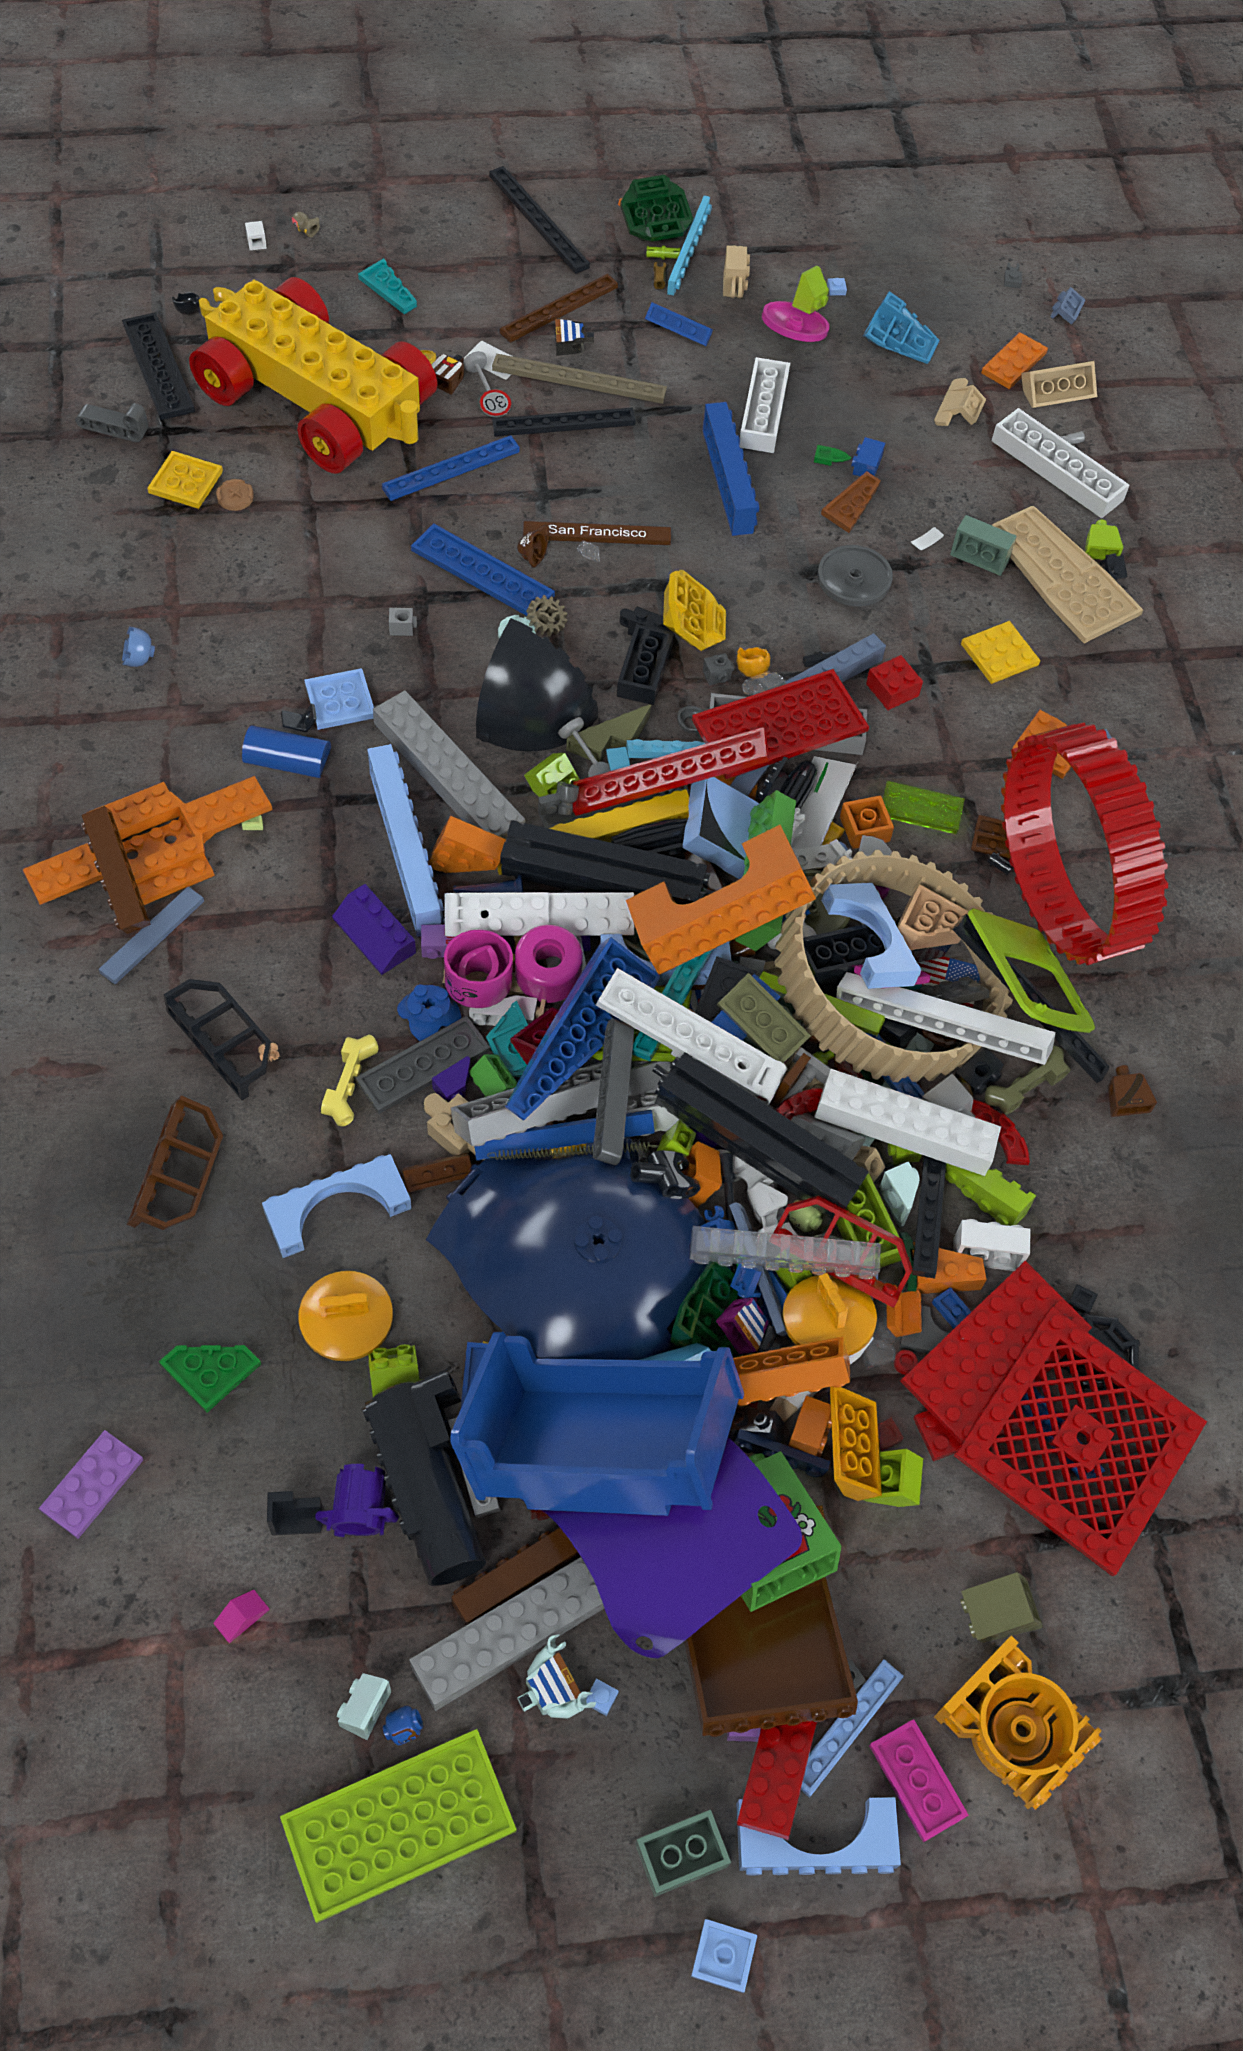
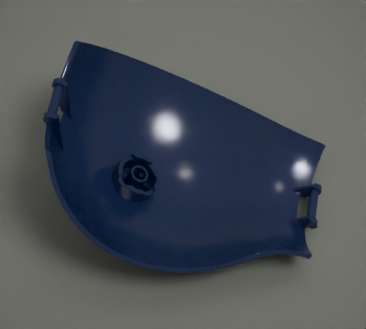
M580 1151L579 1156L577 1152L575 1156L573 1153L569 1156L567 1152V1155L565 1156L563 1153L562 1157L560 1154L558 1157L554 1154L553 1157L546 1155L544 1158L542 1155L540 1158L537 1155L535 1158L534 1153L533 1157L531 1158L529 1155L528 1159L526 1156L524 1158L520 1156L518 1159L517 1155L515 1159L512 1156L511 1160L509 1157L507 1160L504 1157L503 1160L500 1157L497 1160L495 1157L485 1159L479 1166L474 1164L470 1168L469 1174L458 1187L446 1196L449 1203L426 1238V1241L439 1250L451 1263L463 1286L481 1310L509 1336H522L528 1339L534 1354L541 1359L641 1360L678 1349L671 1343L672 1336L667 1329L677 1317L681 1303L710 1260L716 1257L720 1261L717 1250L705 1248L700 1226L706 1224V1222L689 1198L674 1199L664 1197L659 1185L656 1183L633 1182L630 1177L631 1166L635 1162L633 1160L621 1157L617 1165H612L595 1160L593 1153L591 1155L588 1152V1155H586L585 1151L584 1155Z

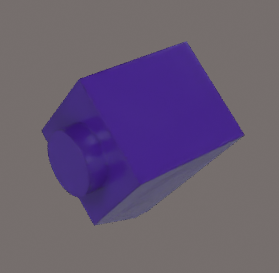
M466 1056L432 1078L433 1090L447 1102L451 1101L458 1093L463 1098L466 1096L470 1076L469 1071L471 1070L470 1057Z

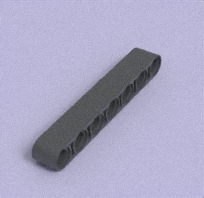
M614 1018L609 1020L605 1030L593 1158L617 1165L623 1153L634 1027Z

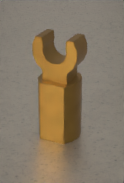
M655 262L653 268L655 289H663L665 287L666 263H663L662 267H658L657 262Z

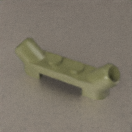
M1053 1046L1045 1065L1039 1068L1037 1066L1032 1068L1027 1076L1024 1078L1018 1077L1012 1082L1010 1087L988 1086L985 1093V1103L990 1106L999 1107L1005 1115H1008L1020 1107L1025 1093L1045 1080L1051 1086L1061 1081L1071 1071L1064 1062V1050L1061 1047Z

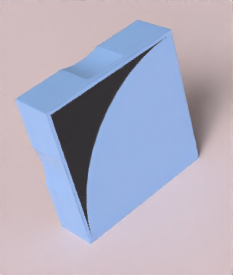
M715 777L692 783L688 805L689 817L685 826L682 848L706 861L716 864L725 872L741 879L744 874V860L746 858V853L741 843L748 841V828L751 822L750 812L754 806L760 803Z

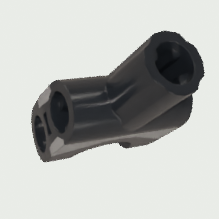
M663 1150L656 1151L648 1157V1163L634 1162L631 1166L630 1177L633 1182L656 1183L659 1185L664 1197L674 1199L690 1198L696 1195L701 1188L696 1179L688 1177L681 1172L689 1165L686 1155L682 1153Z

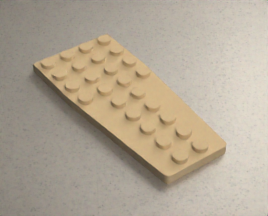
M1030 506L992 524L994 527L1017 536L1010 558L1049 607L1083 643L1142 615L1143 609L1113 577L1036 507Z

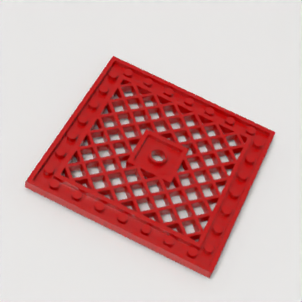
M1051 1307L959 1446L954 1457L1108 1574L1115 1576L1207 1421L1057 1309ZM1065 1350L1068 1361L1059 1362L1057 1351ZM1073 1353L1082 1360H1075ZM1051 1354L1052 1363L1044 1364ZM1085 1364L1087 1376L1079 1377L1076 1365ZM1069 1366L1072 1378L1063 1379L1061 1367ZM1054 1368L1056 1380H1047L1045 1369ZM1093 1368L1100 1374L1094 1375ZM1038 1372H1039V1376H1040V1380H1041V1381H1040V1382H1033V1380L1035 1379V1377L1037 1376V1374H1038ZM1097 1379H1104L1106 1390L1098 1391ZM1089 1381L1091 1392L1083 1393L1080 1382ZM1112 1382L1120 1389H1114ZM1065 1383H1073L1076 1394L1067 1395ZM1058 1384L1060 1396L1051 1397L1049 1385ZM1042 1386L1045 1398L1036 1399L1033 1387ZM1027 1391L1029 1400L1020 1401ZM1123 1393L1126 1405L1118 1406L1115 1394ZM1108 1395L1111 1407L1102 1408L1099 1396ZM1093 1397L1095 1409L1087 1410L1084 1398ZM1132 1397L1139 1403L1133 1404ZM1077 1399L1078 1406L1075 1404L1070 1409L1068 1400ZM1062 1401L1064 1413L1055 1414L1053 1402ZM1046 1403L1048 1415L1040 1416L1037 1404ZM1030 1405L1033 1417L1024 1418L1021 1406ZM1135 1408H1143L1144 1420H1137ZM1015 1410L1017 1419H1009ZM1127 1410L1130 1421L1122 1422L1119 1411ZM1104 1412H1112L1113 1424H1106ZM1151 1412H1153L1159 1418H1152ZM1089 1414H1097L1098 1421ZM1057 1418H1065L1060 1427H1058ZM1050 1419L1052 1431L1043 1432L1041 1420ZM1034 1421L1036 1433L1027 1434L1025 1422ZM1162 1422L1165 1434L1157 1435L1154 1423ZM1018 1423L1021 1435L1012 1436L1009 1424ZM1147 1424L1150 1436L1141 1437L1139 1425ZM1131 1426L1134 1438L1126 1439L1123 1427ZM1003 1428L1005 1437L996 1438ZM1116 1428L1119 1440L1111 1441L1115 1433L1109 1429ZM1078 1432L1086 1436V1445L1078 1442ZM1053 1436L1049 1442L1054 1447L1053 1449H1047L1045 1437ZM1038 1438L1040 1450L1031 1451L1029 1439ZM1166 1439L1160 1448L1158 1440ZM1022 1440L1025 1452L1015 1453L1013 1441ZM1144 1441H1151L1154 1453L1145 1454ZM1006 1442L1009 1454L999 1455L997 1443ZM1136 1443L1138 1455L1130 1456L1127 1444ZM1113 1445H1120L1123 1457L1114 1458ZM1105 1450L1107 1459L1099 1460ZM1057 1453L1060 1465L1051 1466L1049 1454ZM1042 1455L1044 1467L1035 1468L1033 1456ZM1026 1457L1028 1469L1019 1470L1017 1458ZM1066 1457L1069 1458V1459H1070L1071 1461H1073L1074 1463H1072V1464H1067V1462H1066ZM1155 1457L1151 1465L1148 1466L1147 1458ZM1010 1459L1012 1467L1002 1460ZM1139 1459L1142 1472L1134 1473L1131 1460ZM1124 1461L1127 1474L1118 1475L1116 1462ZM1101 1464H1109L1111 1476H1102ZM1077 1468L1080 1480L1071 1481L1068 1469ZM1094 1469L1096 1478L1087 1479L1085 1471L1089 1473ZM1061 1470L1064 1482L1055 1483L1052 1471ZM1046 1472L1048 1484L1039 1485L1036 1473ZM1030 1474L1031 1482L1022 1475ZM1143 1476L1142 1480L1137 1486L1135 1477ZM1128 1478L1131 1491L1122 1492L1119 1479ZM1112 1480L1115 1493L1107 1494L1104 1481ZM1097 1482L1100 1495L1091 1496L1088 1483ZM1081 1485L1084 1497L1075 1498L1072 1486ZM1065 1487L1068 1499L1059 1500L1056 1488ZM1049 1489L1051 1497L1042 1490ZM1132 1495L1128 1503L1125 1505L1124 1496ZM1116 1497L1119 1510L1111 1511L1108 1498ZM1101 1500L1104 1512L1095 1513L1092 1501ZM1085 1502L1088 1514L1079 1515L1076 1503ZM1069 1504L1071 1512L1062 1505ZM1120 1515L1114 1524L1112 1516ZM1105 1517L1108 1529L1099 1531L1096 1518ZM1089 1519L1090 1526H1088L1082 1520ZM1108 1534L1107 1538H1104L1102 1535Z

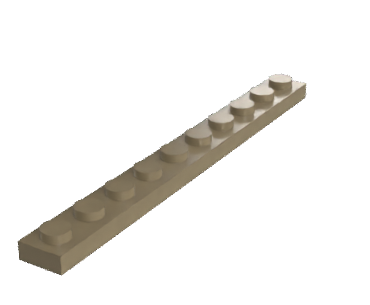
M497 353L492 364V371L662 404L667 392V386Z

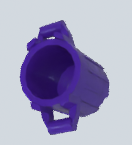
M364 1464L344 1465V1470L340 1468V1473L337 1474L333 1510L318 1511L315 1515L316 1520L326 1525L327 1531H331L332 1528L334 1536L345 1537V1534L370 1536L380 1533V1535H384L385 1523H394L399 1519V1515L388 1507L383 1509L386 1487L385 1471L375 1466V1472L364 1469Z

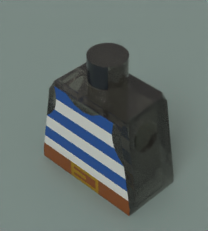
M555 319L556 356L584 352V343H594V332H584L582 322Z

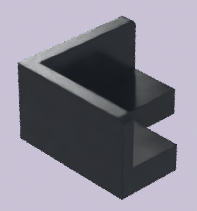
M293 1491L267 1493V1524L272 1536L321 1533L322 1523L315 1518L316 1513L322 1511L320 1497L295 1498Z

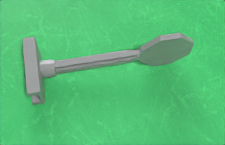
M801 1047L796 1053L793 1062L796 1064L803 1053L811 1057L801 1074L800 1079L782 1102L795 1093L801 1092L807 1083H811L814 1078L825 1084L830 1068Z

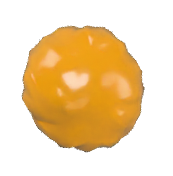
M754 647L743 650V648H739L736 662L739 671L746 677H759L768 671L771 657L766 649Z

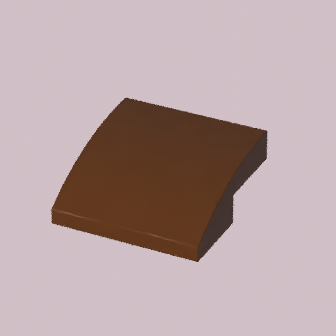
M978 815L971 850L992 855L993 852L996 854L999 852V856L1010 859L1009 849L1005 845L1007 840L1006 831L1002 827V822L1005 821Z

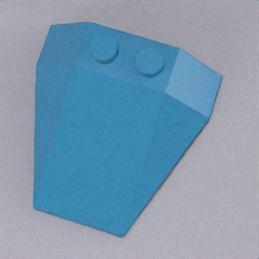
M889 291L873 315L863 337L878 347L928 364L940 340L926 325L922 326L916 319L918 316L908 311L905 307L907 304Z

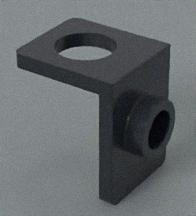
M312 703L303 715L285 710L281 711L282 726L302 732H308L317 718L315 704Z

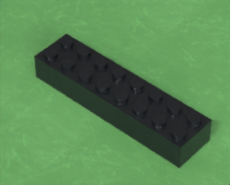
M901 917L892 918L896 926ZM865 924L803 938L808 965L818 986L841 981L846 972L856 974L854 972L856 965H864L866 958L878 956L885 952V947L880 937ZM952 944L911 951L916 962L919 963L944 957Z

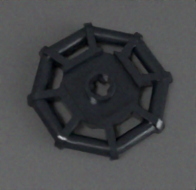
M1088 1312L1081 1314V1317L1092 1327L1088 1331L1090 1335L1123 1359L1124 1350L1129 1349V1364L1140 1371V1341L1130 1334L1119 1322L1118 1317L1091 1315ZM1093 1324L1109 1326L1108 1330L1104 1329V1331H1101L1098 1328H1094ZM1115 1330L1125 1342L1122 1343L1113 1331ZM1065 1354L1059 1362L1068 1361L1067 1355ZM1074 1354L1075 1360H1082ZM1069 1366L1064 1367L1071 1375ZM1093 1368L1094 1375L1100 1374ZM1077 1369V1371H1078V1376H1079V1377H1080V1376H1084V1375ZM1096 1380L1098 1390H1106L1105 1382ZM1089 1381L1080 1382L1083 1390L1085 1388L1090 1389ZM1112 1382L1114 1389H1120Z

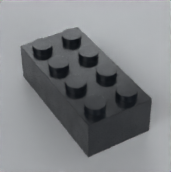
M636 624L618 679L617 697L650 705L655 704L671 653L674 632Z

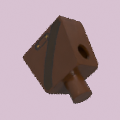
M1127 1065L1117 1067L1115 1069L1117 1076H1114L1108 1085L1111 1117L1151 1113L1157 1101L1144 1075L1141 1073L1130 1074Z

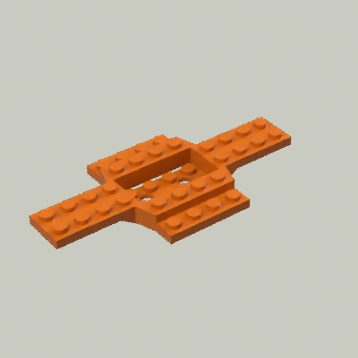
M255 776L186 804L172 792H169L165 783L162 782L104 805L112 811L121 840L133 836L122 843L126 854L132 851L138 853L135 859L128 860L144 905L213 877L214 871L206 859L204 843L217 832L272 810V805ZM172 820V821H171L169 824H167V825H164V826L159 827V828H158V827H155V826H157V825H160V824H162V823H165V822H167V821ZM152 827H155V828L151 829V831H149V832H147V833H144V834H142V835H135V834H138V833H140V832H142V831H145V830H147V829H150V828H152ZM168 836H175L177 838L174 843L165 842ZM88 843L23 869L24 875L39 905L103 879L101 872H98L94 863L97 860L95 853L91 852Z

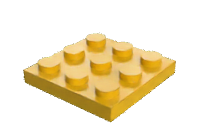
M171 451L148 486V493L199 509L222 474L223 468L211 462Z
M1010 621L966 637L961 642L963 648L991 684L1038 666L1040 663V659Z

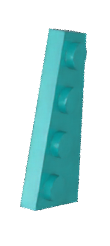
M384 258L358 273L360 281L403 314L417 307L416 299L406 287L404 288L402 281L394 275V271L391 267L387 266Z

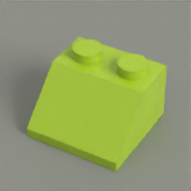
M815 266L802 273L792 304L793 307L808 314L822 308L828 301L829 289L819 266Z
M908 1449L879 1452L882 1496L865 1499L864 1501L896 1507L919 1505L923 1458Z

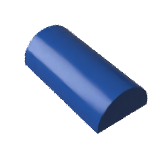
M251 725L244 738L242 761L244 763L320 778L331 750V743L326 740Z

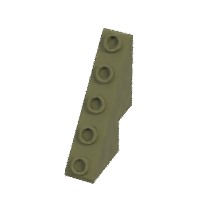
M651 705L641 706L632 712L624 713L614 719L588 727L586 730L578 732V734L597 762H602L606 755V749H610V747H626L627 740L638 739L650 718ZM573 735L567 738L566 751L590 760Z

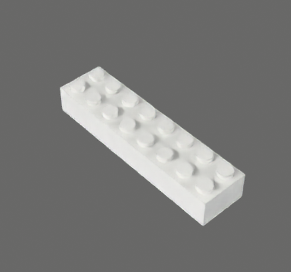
M1016 409L996 425L992 442L1100 518L1106 516L1124 501L1129 488L1128 483L1021 409Z
M830 1069L814 1117L983 1176L986 1175L993 1162L1001 1126L834 1069Z

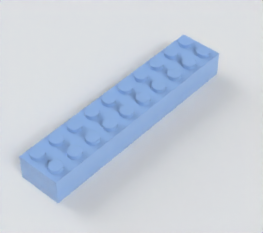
M391 744L369 748L367 751L371 780L417 937L421 936V925H441V923H444L442 900L438 899V887L436 882L432 880L433 870L431 865L427 863L426 848L423 849L422 833L418 832V820L416 815L413 816L412 813L414 811L411 799H408V787L402 780L404 779L402 767L399 768L398 753L397 751L393 752Z

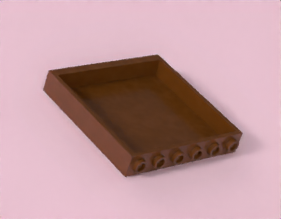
M826 1576L750 1612L740 1596L684 1641L702 1736L710 1735L717 1737L729 1732L744 1733L750 1729H771L785 1724L794 1726L806 1721L822 1722L827 1718H848L856 1714L858 1699Z

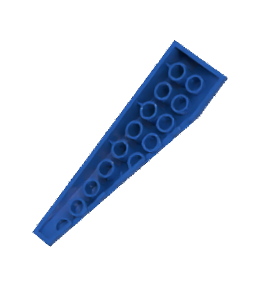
M612 937L602 942L594 952L546 1031L505 1106L522 1120H525L547 1097L554 1093L564 1081L572 1076L578 1068L604 1045L605 1030L611 1018L620 1020L596 1006L616 969L622 970L653 989L661 977Z

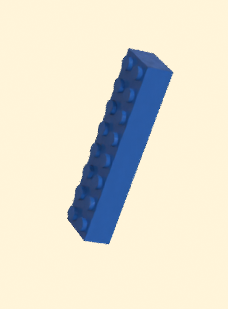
M727 402L705 404L702 431L732 536L753 534L754 526H757L756 513L759 512V503L755 501V489L751 488V476L747 474V462L743 460V449L739 447L740 439L739 435H736L735 422H732V411L728 409Z

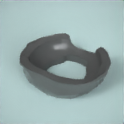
M691 705L681 708L677 716L680 728L688 733H697L698 730L696 728L687 727L684 721L704 710Z

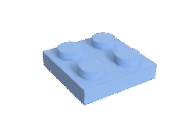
M705 1919L691 1977L744 1993L757 1935Z

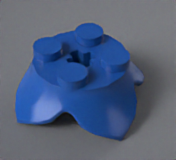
M420 984L415 986L414 991L405 996L397 1007L399 1016L402 1019H408L410 1030L419 1041L438 1032L441 1026L447 1027L461 1019L459 1007L451 999L447 990L434 985Z

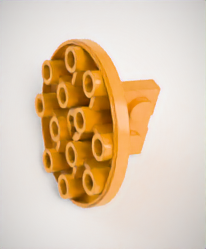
M356 1271L335 1272L319 1279L308 1289L299 1308V1326L306 1343L319 1355L336 1361L357 1360L372 1353L374 1349L379 1348L385 1341L393 1322L392 1303L385 1288L371 1276Z
M825 1273L807 1278L791 1289L784 1302L782 1318L788 1336L796 1345L843 1336L848 1356L863 1349L873 1337L877 1322V1312L870 1295Z

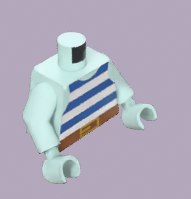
M556 1634L548 1639V1645L535 1656L527 1671L526 1684L530 1691L517 1697L524 1712L537 1705L542 1715L548 1714L553 1718H570L583 1711L584 1708L595 1707L596 1702L587 1704V1696L591 1695L592 1692H580L561 1654L555 1652L566 1646L565 1642L559 1646L555 1644V1639L559 1637V1634Z

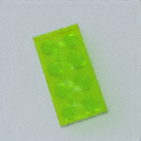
M891 781L886 782L883 801L890 819L957 834L965 798Z

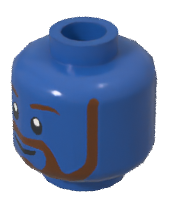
M407 1705L388 1713L386 1724L383 1725L386 1739H392L399 1746L420 1736V1729L423 1728V1721L419 1711Z

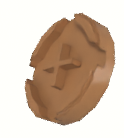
M231 479L223 482V485L217 488L216 497L218 503L223 508L237 511L250 506L253 502L254 493L250 484H246L241 479Z

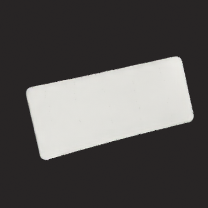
M933 527L921 537L911 541V543L918 549L923 550L941 539L944 534Z

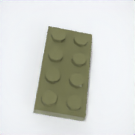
M749 973L717 1004L766 1055L782 1063L811 1036Z

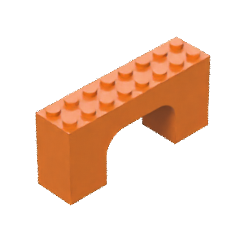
M781 825L741 843L750 862L747 873L738 881L693 903L680 905L676 904L665 882H662L626 900L642 947L658 975L816 899Z

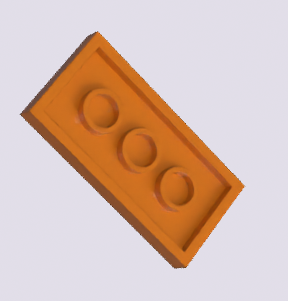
M1019 332L982 368L981 374L1011 389L1022 378L1021 373L1028 372L1047 354L1048 348Z

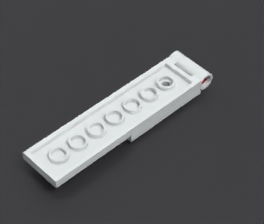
M445 893V936H457L470 930H487L500 936H523L532 928L541 925L560 926L570 931L574 936H601V934L634 935V922L626 900L633 897L634 893ZM483 911L489 912V916L487 918L481 917V913Z
M618 968L596 1003V1006L672 1049L671 1055L681 1058L684 1052L688 1053L694 1060L705 1064L766 1105L770 1104L787 1071L784 1063L769 1057Z

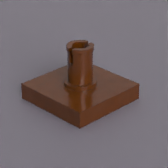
M803 1053L793 1068L786 1071L780 1087L770 1103L772 1107L776 1109L781 1104L782 1100L799 1080L811 1057Z

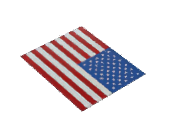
M948 957L918 963L921 971L931 976L929 983L922 984V986L939 985L942 981L954 982L958 981L961 977H970L979 983L980 977L977 966L971 963ZM973 1001V1002H968V1003H963V1004H960V1005H964V1006H968V1007H972V1008H973L974 1001Z

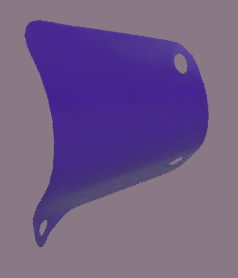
M727 1438L712 1490L711 1500L713 1505L711 1510H702L701 1506L671 1505L668 1516L542 1510L562 1529L585 1562L594 1579L613 1630L631 1650L642 1656L660 1658L668 1654L752 1587L751 1583L761 1580L795 1553L802 1543V1532L795 1518L756 1465L729 1438ZM768 1506L775 1511L777 1523L774 1527H766L760 1522L758 1510L761 1507ZM641 1636L648 1637L653 1642V1648L651 1650H644L636 1644V1640Z

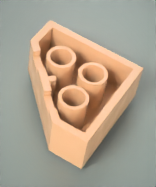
M919 884L909 899L897 924V928L903 935L910 950L958 944L961 938L952 929L963 915H968V911Z

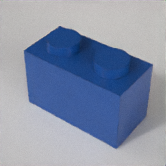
M865 437L863 443H859L856 452L858 456L854 455L851 464L854 467L853 475L862 476L867 471L875 476L883 457L884 442Z

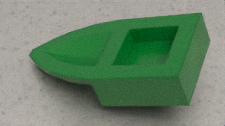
M817 445L814 463L831 466L832 462L848 461L851 457L842 450Z

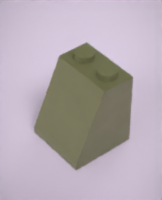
M1018 1572L961 1591L963 1598L960 1599L965 1614L969 1613L972 1622L968 1624L973 1638L977 1637V1640L981 1643L1043 1628L1028 1581Z

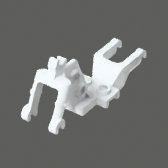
M795 808L791 846L794 839L802 835V829L796 830L798 825L805 820L804 814L799 815L800 808ZM837 839L826 845L803 849L792 848L802 870L822 869L829 863L836 865L843 856L852 860V851L850 849L846 851Z

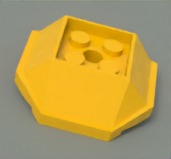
M677 570L670 574L669 583L664 592L663 625L700 651L724 641L726 635V610L724 607L717 603L715 597L706 587L684 570Z

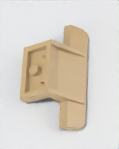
M966 378L953 380L934 419L937 426H948L952 416L961 413L970 425L974 424L980 415L986 398L974 385L967 386L968 380Z

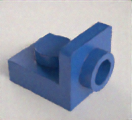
M740 1261L730 1287L738 1291L737 1294L742 1298H760L762 1293L755 1288L762 1271L746 1261Z

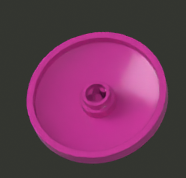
M786 301L770 302L764 306L762 312L763 322L780 335L805 342L821 341L827 337L829 323L816 311L808 314L793 307L792 302Z

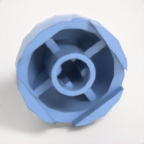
M129 627L127 630L129 638L124 643L122 665L139 667L147 663L149 657H153L155 646L151 645V638L144 630Z

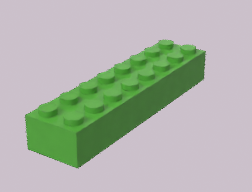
M777 790L770 796H766L750 812L751 822L748 828V840L781 825L791 845L796 801ZM747 855L744 860L745 868L743 876L747 873L750 866V862ZM783 915L735 938V941L757 951L781 933Z

